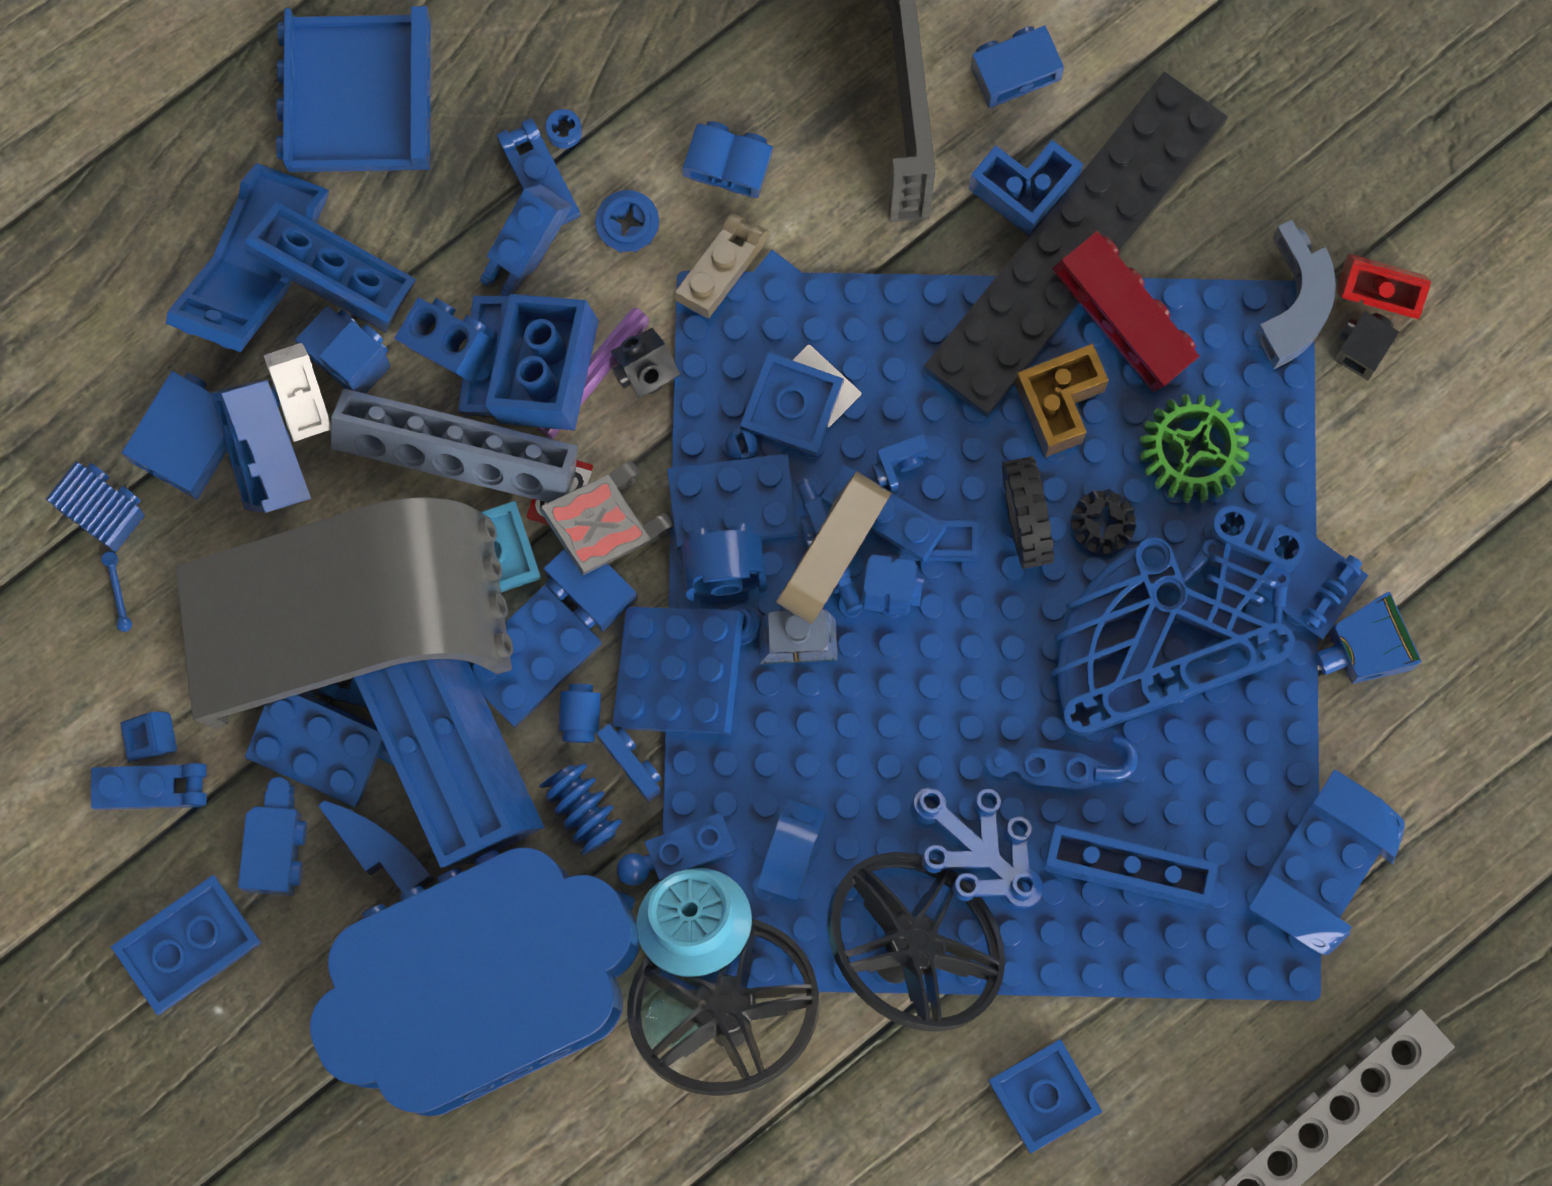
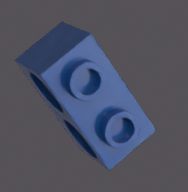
M418 297L394 339L473 384L496 343L495 340L484 334L487 326L468 315L465 316L463 321L454 317L456 309L437 298L430 304ZM436 322L435 329L428 334L430 326ZM467 339L465 347L458 352L460 344Z

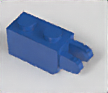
M541 184L524 189L486 256L490 261L479 281L488 287L494 283L503 267L510 272V275L502 286L500 295L510 296V294H515L525 276L532 274L541 263L573 205Z
M279 776L267 782L268 786L266 788L268 790L265 792L264 807L255 806L246 813L238 888L244 892L293 896L294 886H300L302 882L303 863L297 861L299 845H305L307 821H302V814L294 809L295 797L293 795L296 793L294 792L295 788L292 787L293 784Z

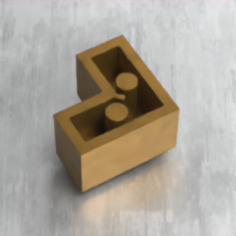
M1093 344L1017 373L1015 387L1045 458L1083 443L1086 429L1075 403L1105 392L1108 378Z

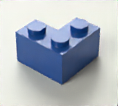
M1051 140L1029 168L1026 169L995 145L970 175L968 189L1022 232L1030 236L1081 174L1083 163L1055 141Z
M326 306L295 339L296 344L303 343L309 359L344 389L366 394L391 367L386 356L388 349L382 344L384 341L382 337L367 324L361 329L358 323L342 309L336 313L329 306Z

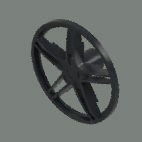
M889 852L863 860L853 867L837 885L830 901L827 918L831 950L837 966L850 987L876 1012L908 1028L930 1032L947 1031L962 1027L976 1019L995 999L1000 990L1005 970V954L1000 930L982 897H974L964 902L973 912L981 926L989 955L938 934V930L954 896L952 890L953 883L959 874L951 869L930 873L922 866V856L913 853ZM929 858V860H930L931 863H933V864H935V865L941 864V863H939V862H937V861H935V860ZM887 868L911 869L927 874L936 880L929 891L924 893L911 914L894 893L873 873L874 871ZM960 882L962 891L966 893L973 891L972 886L968 882ZM945 884L949 887V890L933 920L925 913ZM854 886L865 900L863 905L883 929L885 936L845 951L841 935V912L845 898ZM878 949L873 957L851 963L849 961V957ZM936 968L966 978L968 975L987 980L982 993L969 1008L956 1015L942 1018ZM865 970L869 972L877 971L884 980L895 984L906 981L910 1002H914L917 1016L900 1011L883 1001L866 986L856 972ZM928 1003H930L931 1005L932 1018H930Z
M752 919L751 932L741 952L737 976L728 975L731 963L720 969L715 983L707 982L696 976L685 977L672 974L677 979L697 987L694 994L656 973L655 970L659 967L646 956L631 984L627 1003V1017L635 1046L649 1068L659 1077L677 1088L710 1096L733 1095L756 1089L771 1082L790 1068L806 1049L812 1038L818 1020L820 1005L818 984L810 961L798 944L787 934L770 924ZM756 936L775 944L792 959L803 978V985L747 988L754 958L752 952ZM649 981L665 990V994L694 1011L653 1049H651L645 1037L641 1018L643 996ZM806 993V996L756 1003V999L786 997L789 994ZM806 1008L802 1027L793 1044L781 1058L764 1069L760 1058L761 1054L752 1033L751 1021L788 1015L787 1011ZM696 1025L698 1027L697 1030L672 1047L660 1059L658 1058L661 1052L670 1044L677 1042L693 1026ZM713 1038L717 1044L725 1048L733 1066H736L742 1079L729 1082L700 1081L684 1076L669 1066L682 1056L686 1058ZM745 1041L758 1072L752 1076L749 1075L736 1049L737 1046H740Z

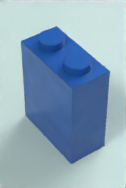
M172 371L126 444L122 454L130 463L198 500L227 453V447L212 394L205 390L207 384L191 373L186 372L184 377Z

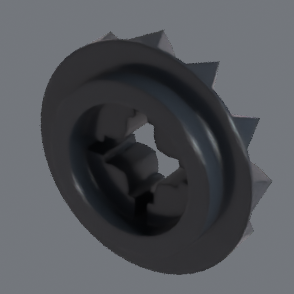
M1110 489L1091 491L1078 501L1071 517L1073 534L1077 541L1091 552L1098 554L1117 552L1124 548L1134 535L1137 526L1135 509L1132 508L1125 496L1114 493ZM1105 506H1108L1109 518L1117 523L1116 525H1109L1104 532V536L1100 537L1099 523L1087 518L1099 517Z

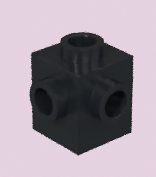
M653 328L625 339L620 346L611 350L617 366L612 368L616 379L623 389L630 386L638 398L657 392L665 383L681 375L666 344Z

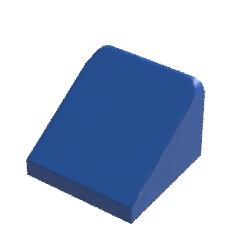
M148 712L120 722L128 762L177 751L170 713Z

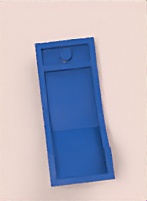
M256 163L241 180L237 202L213 257L167 312L166 324L178 328L187 334L196 335L218 343L224 348L241 352L286 295L292 280L247 256L245 252L247 237L276 201L317 223L328 198L329 190Z

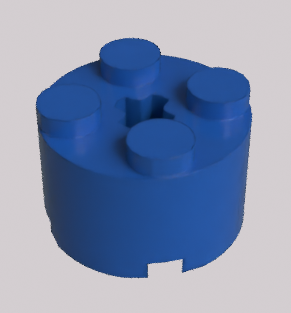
M735 524L730 526L728 530L712 532L709 528H697L687 533L688 540L681 545L680 551L686 597L689 600L694 601V595L703 596L705 604L732 603L750 598L749 590L758 587L760 594L767 589L762 540L758 534L753 533V526L751 524Z

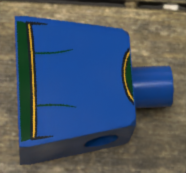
M1390 591L1334 625L1329 631L1334 645L1315 653L1318 666L1324 675L1344 668L1351 683H1359L1408 672L1422 663Z

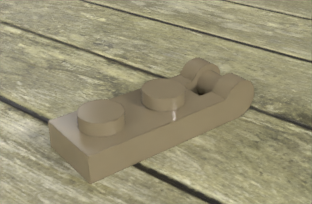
M733 212L727 218L722 231L675 291V301L709 319L762 249L768 238L769 231L759 225L750 226L745 223L744 217ZM737 237L746 241L742 247L733 243Z

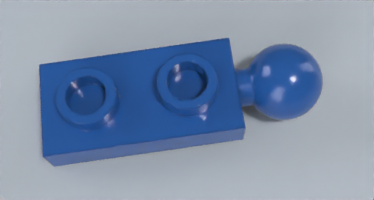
M718 812L645 841L649 854L646 856L637 853L624 855L617 864V875L624 884L637 886L647 879L650 871L656 870L659 880L662 881L675 872L699 867L737 852L722 812Z

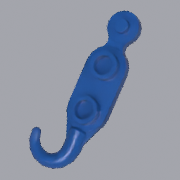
M1113 735L1112 741L1121 745L1126 752V760L1119 767L1105 766L1083 753L1044 748H1031L1020 756H1014L1004 748H995L987 754L985 767L995 777H1004L1009 773L1015 772L1026 783L1031 785L1082 790L1102 783H1117L1126 780L1136 770L1138 755L1131 741L1123 736Z

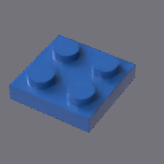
M768 352L740 428L817 456L844 384V378Z
M1061 1039L988 1080L1029 1154L1103 1112Z

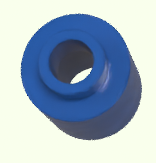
M569 684V691L560 692L558 731H562L563 742L595 743V733L599 732L601 693L593 692V685Z

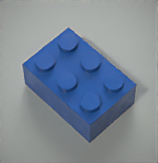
M510 294L485 402L486 407L499 424L575 431L599 323L597 316L586 300Z

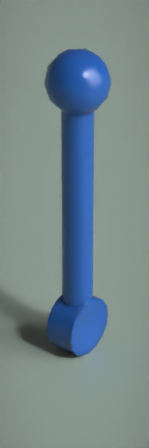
M107 551L102 555L101 561L109 571L119 617L116 627L121 632H127L132 627V621L126 615L116 570L119 558L114 552Z

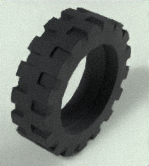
M1030 456L1002 462L1005 500L1020 566H1022V569L1054 563L1053 539L1048 518V508L1035 458Z

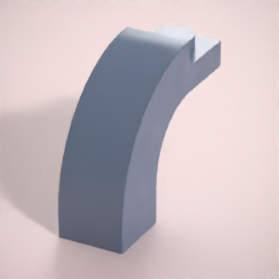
M1293 220L1278 226L1273 240L1294 276L1297 289L1295 303L1287 311L1260 324L1255 333L1258 342L1274 369L1298 357L1313 343L1329 317L1335 298V272L1326 247L1311 254L1312 245L1307 233L1302 228L1297 229Z

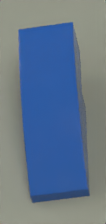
M323 801L318 805L369 875H373L384 867L402 893L418 886L425 887L434 880L414 854L393 835L371 820L328 801Z

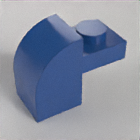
M790 799L787 800L773 834L757 888L797 901L813 850L826 817V811Z

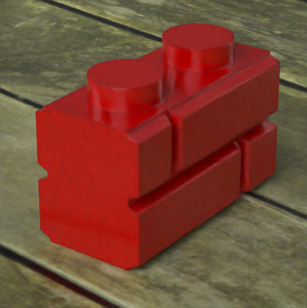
M1348 253L1336 292L1341 298L1355 302L1361 300L1365 305L1419 320L1430 289L1431 280L1421 273Z

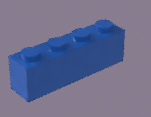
M1055 825L1051 832L1043 871L1205 909L1211 902L1219 864Z

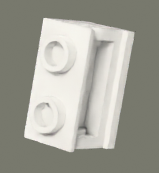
M303 343L264 355L293 441L295 442L331 430V423Z

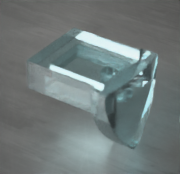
M655 997L648 1009L644 1025V1034L650 1047L654 1048L655 1044L657 1045L694 1011L690 1008L664 1003L663 998ZM696 1025L693 1026L677 1042H675L674 1044H670L668 1047H674L681 1040H683L688 1035L697 1030L698 1027Z

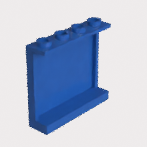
M411 6V15L294 17L291 8H285L284 22L278 23L279 46H284V60H278L277 76L279 84H284V97L277 98L278 121H283V135H277L276 150L277 158L283 159L288 172L430 170L431 18L427 6Z

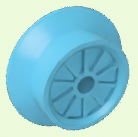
M706 868L678 871L656 883L644 897L637 915L638 939L647 957L664 971L685 977L707 975L727 966L743 950L751 932V907L742 888L733 879L721 872Z

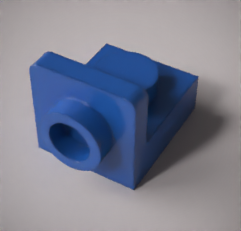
M923 434L877 450V463L872 464L876 480L880 486L886 485L888 491L892 494L898 493L899 483L893 469L899 468L900 472H906L923 464L922 459L927 458L929 448Z

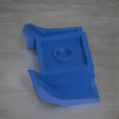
M1334 769L1267 873L1263 885L1248 908L1323 955L1331 954L1351 934L1350 930L1352 927L1340 919L1378 855L1380 854L1389 863H1394L1405 830L1404 820L1381 798Z

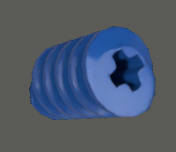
M586 763L575 766L570 765L553 774L539 785L540 788L553 786L546 795V799L549 802L561 800L555 808L554 812L556 815L570 814L563 824L565 829L569 830L579 827L572 840L574 843L587 841V844L581 850L582 856L597 850L616 836L615 831L623 822L621 818L608 821L606 818L614 809L612 804L599 807L598 803L605 795L604 791L595 793L589 791L596 782V778L582 779L580 777L588 767Z

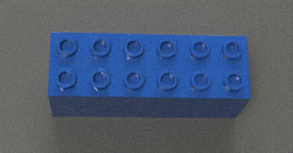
M455 659L420 660L390 666L354 677L440 867L474 864L478 857L494 850L500 851L545 828L468 661Z

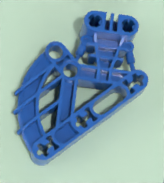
M1230 505L1225 506L1216 514L1210 528V539L1203 544L1202 550L1188 564L1189 568L1183 575H1181L1168 543L1156 537L1147 538L1142 541L1137 548L1116 559L1101 571L1088 585L1079 599L1066 604L1067 610H1073L1064 631L1054 636L1056 641H1061L1058 668L1050 672L1052 677L1058 676V688L1064 712V725L1068 731L1078 736L1090 735L1286 660L1294 649L1295 637L1290 628L1281 624L1282 608H1286L1287 587L1291 581L1289 573L1294 571L1305 552V543L1301 535L1278 523L1275 528L1267 525L1269 519L1264 518L1261 523L1255 520L1256 513L1239 506ZM1224 524H1231L1230 528L1233 526L1237 527L1236 535H1229L1230 531L1224 533L1222 530ZM1278 547H1283V551L1287 548L1290 549L1292 554L1289 559H1283V554L1281 557L1277 556L1275 552ZM1148 549H1157L1162 552L1165 562L1158 568H1150L1144 564L1141 555ZM1208 563L1220 569L1218 577L1207 574L1205 581L1207 585L1216 589L1215 599L1191 590L1185 585L1195 573L1199 574ZM1143 586L1147 597L1146 600L1114 611L1124 599ZM1166 586L1173 587L1179 594V602L1169 607L1162 605L1156 595L1160 588ZM1260 587L1273 591L1271 607L1274 608L1273 624H1268L1241 612L1247 603L1257 607L1263 604L1265 599L1255 594ZM1147 609L1135 638L1095 652L1099 636L1106 624ZM1174 618L1226 640L1152 668ZM1269 634H1273L1276 639H1284L1285 643L1280 648V653L1277 654L1274 648H1269L1261 651L1259 654V658L1262 661H1256L1255 648L1265 645L1270 639ZM1251 640H1255V648L1251 644ZM1230 648H1240L1245 651L1248 657V664L1244 668L1204 683H1194L1186 675V667L1192 662ZM1129 650L1115 682L1095 690L1093 663ZM1178 669L1179 681L1185 690L1179 691V684L1176 683L1166 689L1165 697H1160L1158 692L1150 693L1148 689L1153 684V678L1158 677L1161 683L1170 681L1175 677L1172 670ZM1099 697L1102 699V709L1109 718L1101 720V712L1089 717V725L1082 726L1080 721L1073 722L1071 720V717L1076 713L1077 706H1082L1084 711L1097 708L1098 704L1094 699Z

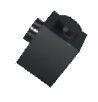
M1364 311L1358 322L1351 318L1338 339L1345 343L1334 361L1369 381L1399 331L1393 328V323L1385 316L1378 313L1371 315Z

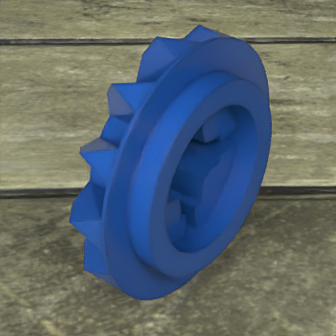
M632 190L618 191L608 196L599 206L596 213V228L606 246L616 249L619 253L623 251L637 253L639 249L646 245H651L653 238L659 231V215L654 203L644 194ZM630 208H633L634 222L639 223L637 227L631 226L629 232H626V235L623 236L622 226L616 220L625 219Z

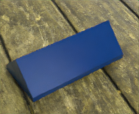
M277 201L245 241V252L250 258L385 333L416 281L410 275Z

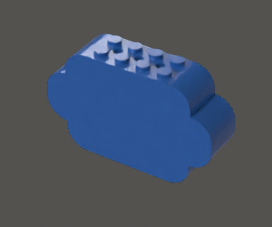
M516 848L499 854L498 850H494L478 857L475 860L477 866L461 872L460 868H456L440 875L437 878L439 884L426 890L422 886H418L402 893L399 896L401 902L388 908L385 907V904H380L364 911L361 914L362 920L344 929L335 939L328 959L329 973L335 988L327 992L319 1000L311 1016V1039L323 1066L332 1076L343 1082L364 1088H379L384 1098L398 1109L423 1116H439L602 1040L614 1030L623 1010V995L616 978L631 967L640 947L637 923L625 899L610 885L593 876L577 875L570 877L548 855L535 849Z

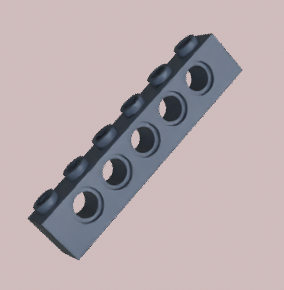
M344 388L331 417V449L548 503L568 494L575 478L578 446Z

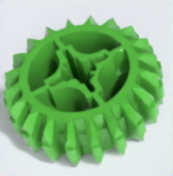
M1188 394L1182 395L1181 407L1173 399L1167 400V412L1160 408L1154 410L1153 417L1156 422L1146 421L1144 425L1145 431L1150 435L1141 436L1139 441L1140 445L1149 448L1141 452L1140 460L1143 462H1153L1145 469L1146 476H1153L1158 473L1160 476L1154 486L1160 489L1165 483L1171 486L1167 494L1169 498H1173L1178 490L1184 491L1183 502L1185 503L1190 502L1193 492H1197L1198 500L1201 503L1206 502L1208 499V489L1216 498L1221 497L1223 494L1222 485L1232 489L1236 484L1232 475L1242 476L1245 468L1239 462L1247 461L1249 458V452L1240 448L1248 444L1249 437L1246 435H1236L1244 427L1243 421L1230 423L1229 420L1233 416L1234 410L1229 408L1223 414L1218 411L1221 405L1219 399H1215L1211 407L1205 406L1206 397L1204 394L1198 396L1196 404H1192ZM1184 420L1201 421L1198 427L1192 431H1184L1179 428L1174 431L1169 428ZM1212 427L1223 438L1226 456L1221 454L1220 448L1213 445L1210 441L1209 433ZM1199 434H1202L1199 451L1196 455L1192 456L1189 463H1186L1189 447L1193 441L1196 442ZM1162 441L1168 443V448L1177 453L1179 457L1177 470L1173 469L1167 462L1162 450ZM1202 465L1210 469L1212 466L1220 469L1206 477L1194 478L1188 476L1191 469L1196 466Z

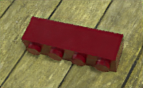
M1096 231L1057 263L1052 270L1154 393L1168 384L1199 358L1200 355L1196 352V345L1190 335L1183 330H1178L1169 319L1170 312L1160 300L1153 299L1144 288L1145 283L1141 275L1135 269L1128 268L1118 256L1119 250L1114 242L1106 236L1102 237Z

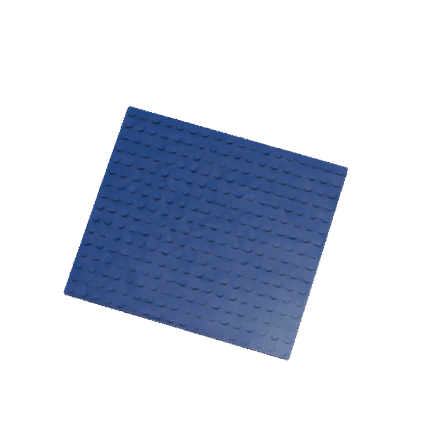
M681 271L677 275V288L690 271ZM744 272L709 319L676 301L675 364L681 375L674 378L672 468L732 460L726 452V439L732 431L741 429L740 424L768 352L793 360L807 345H811L862 394L830 427H827L817 456L755 435L758 441V451L755 457L788 453L798 528L797 536L762 540L767 589L760 594L758 587L749 590L750 598L732 603L705 604L703 596L694 595V601L689 600L686 597L681 551L677 550L675 527L673 526L670 532L669 608L727 610L736 604H746L758 612L760 619L768 612L788 611L777 604L776 600L808 549L800 529L802 525L800 517L804 516V504L795 485L800 481L811 478L818 498L820 497L822 500L821 497L843 464L878 484L872 468V464L877 463V450L920 434L924 435L929 448L927 458L922 459L923 464L906 472H900L899 468L893 469L899 483L898 493L894 495L933 518L980 519V561H925V563L915 561L918 566L917 574H923L924 581L919 607L911 605L910 613L907 616L889 614L887 609H884L883 612L864 610L863 606L847 613L840 593L834 594L832 592L822 609L827 610L836 619L837 661L760 664L759 634L752 642L741 645L731 734L665 732L663 834L722 812L737 852L696 868L712 869L733 879L742 888L749 901L752 919L774 926L798 944L809 959L814 970L819 992L856 993L837 966L829 943L827 928L828 909L837 885L853 867L863 860L878 854L905 852L922 856L927 848L932 845L942 846L946 851H968L938 823L923 824L918 822L911 813V803L920 790L925 788L936 789L945 797L946 808L980 837L979 815L974 809V800L982 790L992 789L999 794L1001 799V805L996 811L1000 856L1012 866L1011 842L1006 839L1004 830L1012 818L1018 816L1026 818L1032 827V832L1027 839L1029 869L1039 875L1043 884L1041 898L1035 905L1029 908L1014 907L1004 897H982L996 920L1004 946L1005 970L997 995L1274 1001L1317 1000L1321 996V953L1305 945L1248 907L1263 885L1267 873L1306 810L1319 794L1318 663L1315 657V653L1318 652V637L1282 611L1281 624L1290 628L1295 637L1294 649L1283 662L1086 736L1074 735L1064 725V712L1060 700L1058 676L1052 677L1050 672L1058 668L1061 641H1056L1054 636L1064 631L1073 610H1067L1066 604L1079 599L1088 585L1101 571L1116 559L1137 548L1147 538L1156 537L1168 543L1181 575L1189 568L1188 564L1202 550L1203 544L1210 539L1209 533L1214 518L1219 510L1225 506L1235 505L1256 513L1255 520L1261 523L1264 518L1269 519L1267 525L1275 528L1277 523L1297 533L1301 528H1304L1317 538L1315 340L1298 357L1274 369L1255 336L1260 324L1282 314L1295 303L1297 293L1296 282L1283 280L1143 278L1144 288L1153 299L1160 300L1170 312L1169 319L1178 330H1183L1190 335L1196 345L1195 350L1200 355L1199 358L1168 384L1154 393L1083 306L1079 304L1028 368L1093 344L1107 375L1108 383L1105 392L1075 403L1086 429L1083 443L1046 458L1015 385L990 416L986 418L923 371L927 361L997 276L768 272L748 287L746 280L753 272ZM1185 394L1189 395L1192 404H1196L1198 396L1204 394L1206 397L1205 406L1211 407L1215 399H1219L1221 405L1218 411L1222 414L1227 409L1233 408L1234 414L1229 422L1243 421L1244 427L1236 435H1246L1249 437L1248 444L1240 447L1249 452L1248 460L1239 462L1245 468L1243 475H1232L1236 481L1235 486L1229 489L1222 485L1223 494L1219 498L1213 496L1208 489V499L1204 503L1198 500L1197 492H1193L1189 503L1183 502L1184 491L1178 490L1173 498H1169L1167 494L1171 486L1165 483L1162 488L1157 489L1154 484L1160 475L1157 473L1153 476H1146L1145 469L1153 462H1143L1140 460L1141 452L1149 449L1139 444L1141 436L1150 435L1144 429L1146 421L1156 422L1153 417V412L1156 408L1167 412L1166 402L1169 399H1173L1181 407V398ZM1184 420L1169 428L1174 431L1178 428L1184 431H1192L1198 427L1201 421ZM1212 427L1209 433L1210 441L1213 445L1220 448L1221 454L1226 456L1223 438ZM1199 434L1196 442L1193 441L1189 447L1186 463H1189L1192 456L1196 455L1199 451L1202 434ZM743 435L737 436L736 439L741 454L749 452ZM1162 441V450L1167 462L1173 469L1177 470L1179 466L1177 453L1168 448V443ZM1033 456L1039 469L1048 508V518L1053 539L1054 563L1022 569L1012 537L1011 524L1009 523L1002 479V462ZM1202 465L1196 466L1191 469L1188 476L1194 478L1206 477L1220 469L1212 466L1211 469ZM1110 489L1114 493L1125 496L1132 508L1135 509L1137 526L1132 539L1124 548L1110 554H1098L1087 550L1077 541L1072 531L1071 517L1076 504L1091 491ZM823 502L824 509L828 516V512L831 507ZM671 503V520H672L673 523H674L673 511H672V503ZM1105 506L1099 517L1087 518L1099 523L1100 537L1104 536V532L1109 525H1116L1117 523L1109 518L1108 506ZM1224 524L1222 528L1224 533L1230 531L1229 535H1236L1237 527L1233 526L1230 528L1231 524ZM869 530L848 565L850 578L855 581L854 586L861 604L868 558L872 554L891 557L892 562H895L898 558V547ZM1280 546L1275 553L1281 557L1285 551ZM1148 549L1141 555L1144 564L1150 568H1158L1165 562L1162 552L1157 549ZM1208 563L1199 574L1195 573L1185 585L1191 590L1215 599L1216 589L1207 585L1205 581L1207 574L1218 577L1220 569ZM1143 586L1124 599L1114 611L1146 600L1147 597ZM1162 587L1156 593L1158 601L1164 606H1174L1180 599L1178 592L1173 587ZM1266 599L1260 607L1247 603L1241 611L1268 624H1273L1274 608L1271 607V603ZM1147 609L1106 624L1099 636L1095 652L1135 638ZM1174 618L1152 668L1226 640ZM1269 634L1270 639L1268 642L1258 648H1255V640H1251L1250 642L1256 651V661H1262L1259 658V654L1261 651L1269 648H1274L1277 654L1280 653V648L1285 643L1284 639H1276L1273 634ZM1230 648L1192 662L1186 667V675L1194 683H1204L1244 668L1248 664V657L1242 649ZM1129 650L1093 663L1095 690L1115 682ZM1178 669L1172 670L1175 677L1170 681L1161 683L1158 677L1153 678V684L1148 689L1150 693L1158 692L1160 697H1165L1166 689L1176 683L1179 684V691L1185 690L1179 681ZM1099 697L1094 699L1098 704L1097 708L1084 711L1082 706H1077L1076 713L1071 717V720L1073 722L1080 721L1082 726L1089 725V717L1101 712V720L1109 718L1102 709V699ZM1113 735L1123 736L1131 741L1138 755L1136 770L1126 780L1117 783H1102L1082 790L1031 785L1026 783L1015 772L1009 773L1004 777H995L985 767L987 754L995 748L1007 749L1014 756H1020L1031 748L1079 752L1086 754L1105 766L1119 767L1126 760V752L1121 745L1112 741ZM932 798L924 799V803L928 808H937L935 800ZM981 798V803L984 807L993 808V802L989 798ZM788 799L827 812L797 901L757 888L773 834ZM1019 825L1012 826V831L1015 835H1024L1022 827ZM1055 825L1218 863L1210 905L1205 909L1043 871L1052 829ZM929 854L928 857L942 863L939 855ZM887 868L873 872L911 914L924 893L929 891L936 880L922 872L904 868ZM951 869L959 875L971 873L978 880L999 879L989 869ZM1017 881V887L1020 891L1029 892V885L1026 882ZM945 884L925 913L933 920L949 890V887ZM854 886L847 894L841 912V935L845 951L885 936L883 929L863 905L865 900ZM954 895L938 930V934L989 955L984 933L975 915L964 901L959 900ZM756 936L752 952L754 958L747 988L803 985V978L792 959L775 944ZM878 949L849 957V961L851 963L873 957ZM741 952L732 961L728 975L737 976ZM936 968L939 994L980 995L987 981L968 975L966 978ZM660 969V975L684 989L697 990V987L677 979L674 975ZM720 970L696 977L710 983H715ZM865 970L856 972L873 993L908 994L906 981L895 984L884 980L877 971L869 972Z

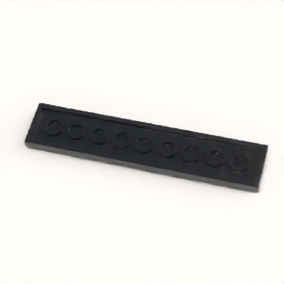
M1164 71L927 361L923 371L988 418L1015 385L1017 373L1026 370L1080 304L1052 268L1096 231L1102 237L1110 238L1117 246L1120 255L1225 125L1228 116Z

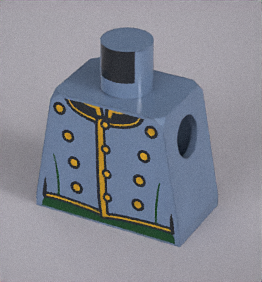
M823 609L812 624H809L790 611L766 613L761 619L759 631L760 664L837 661L836 619L827 610Z

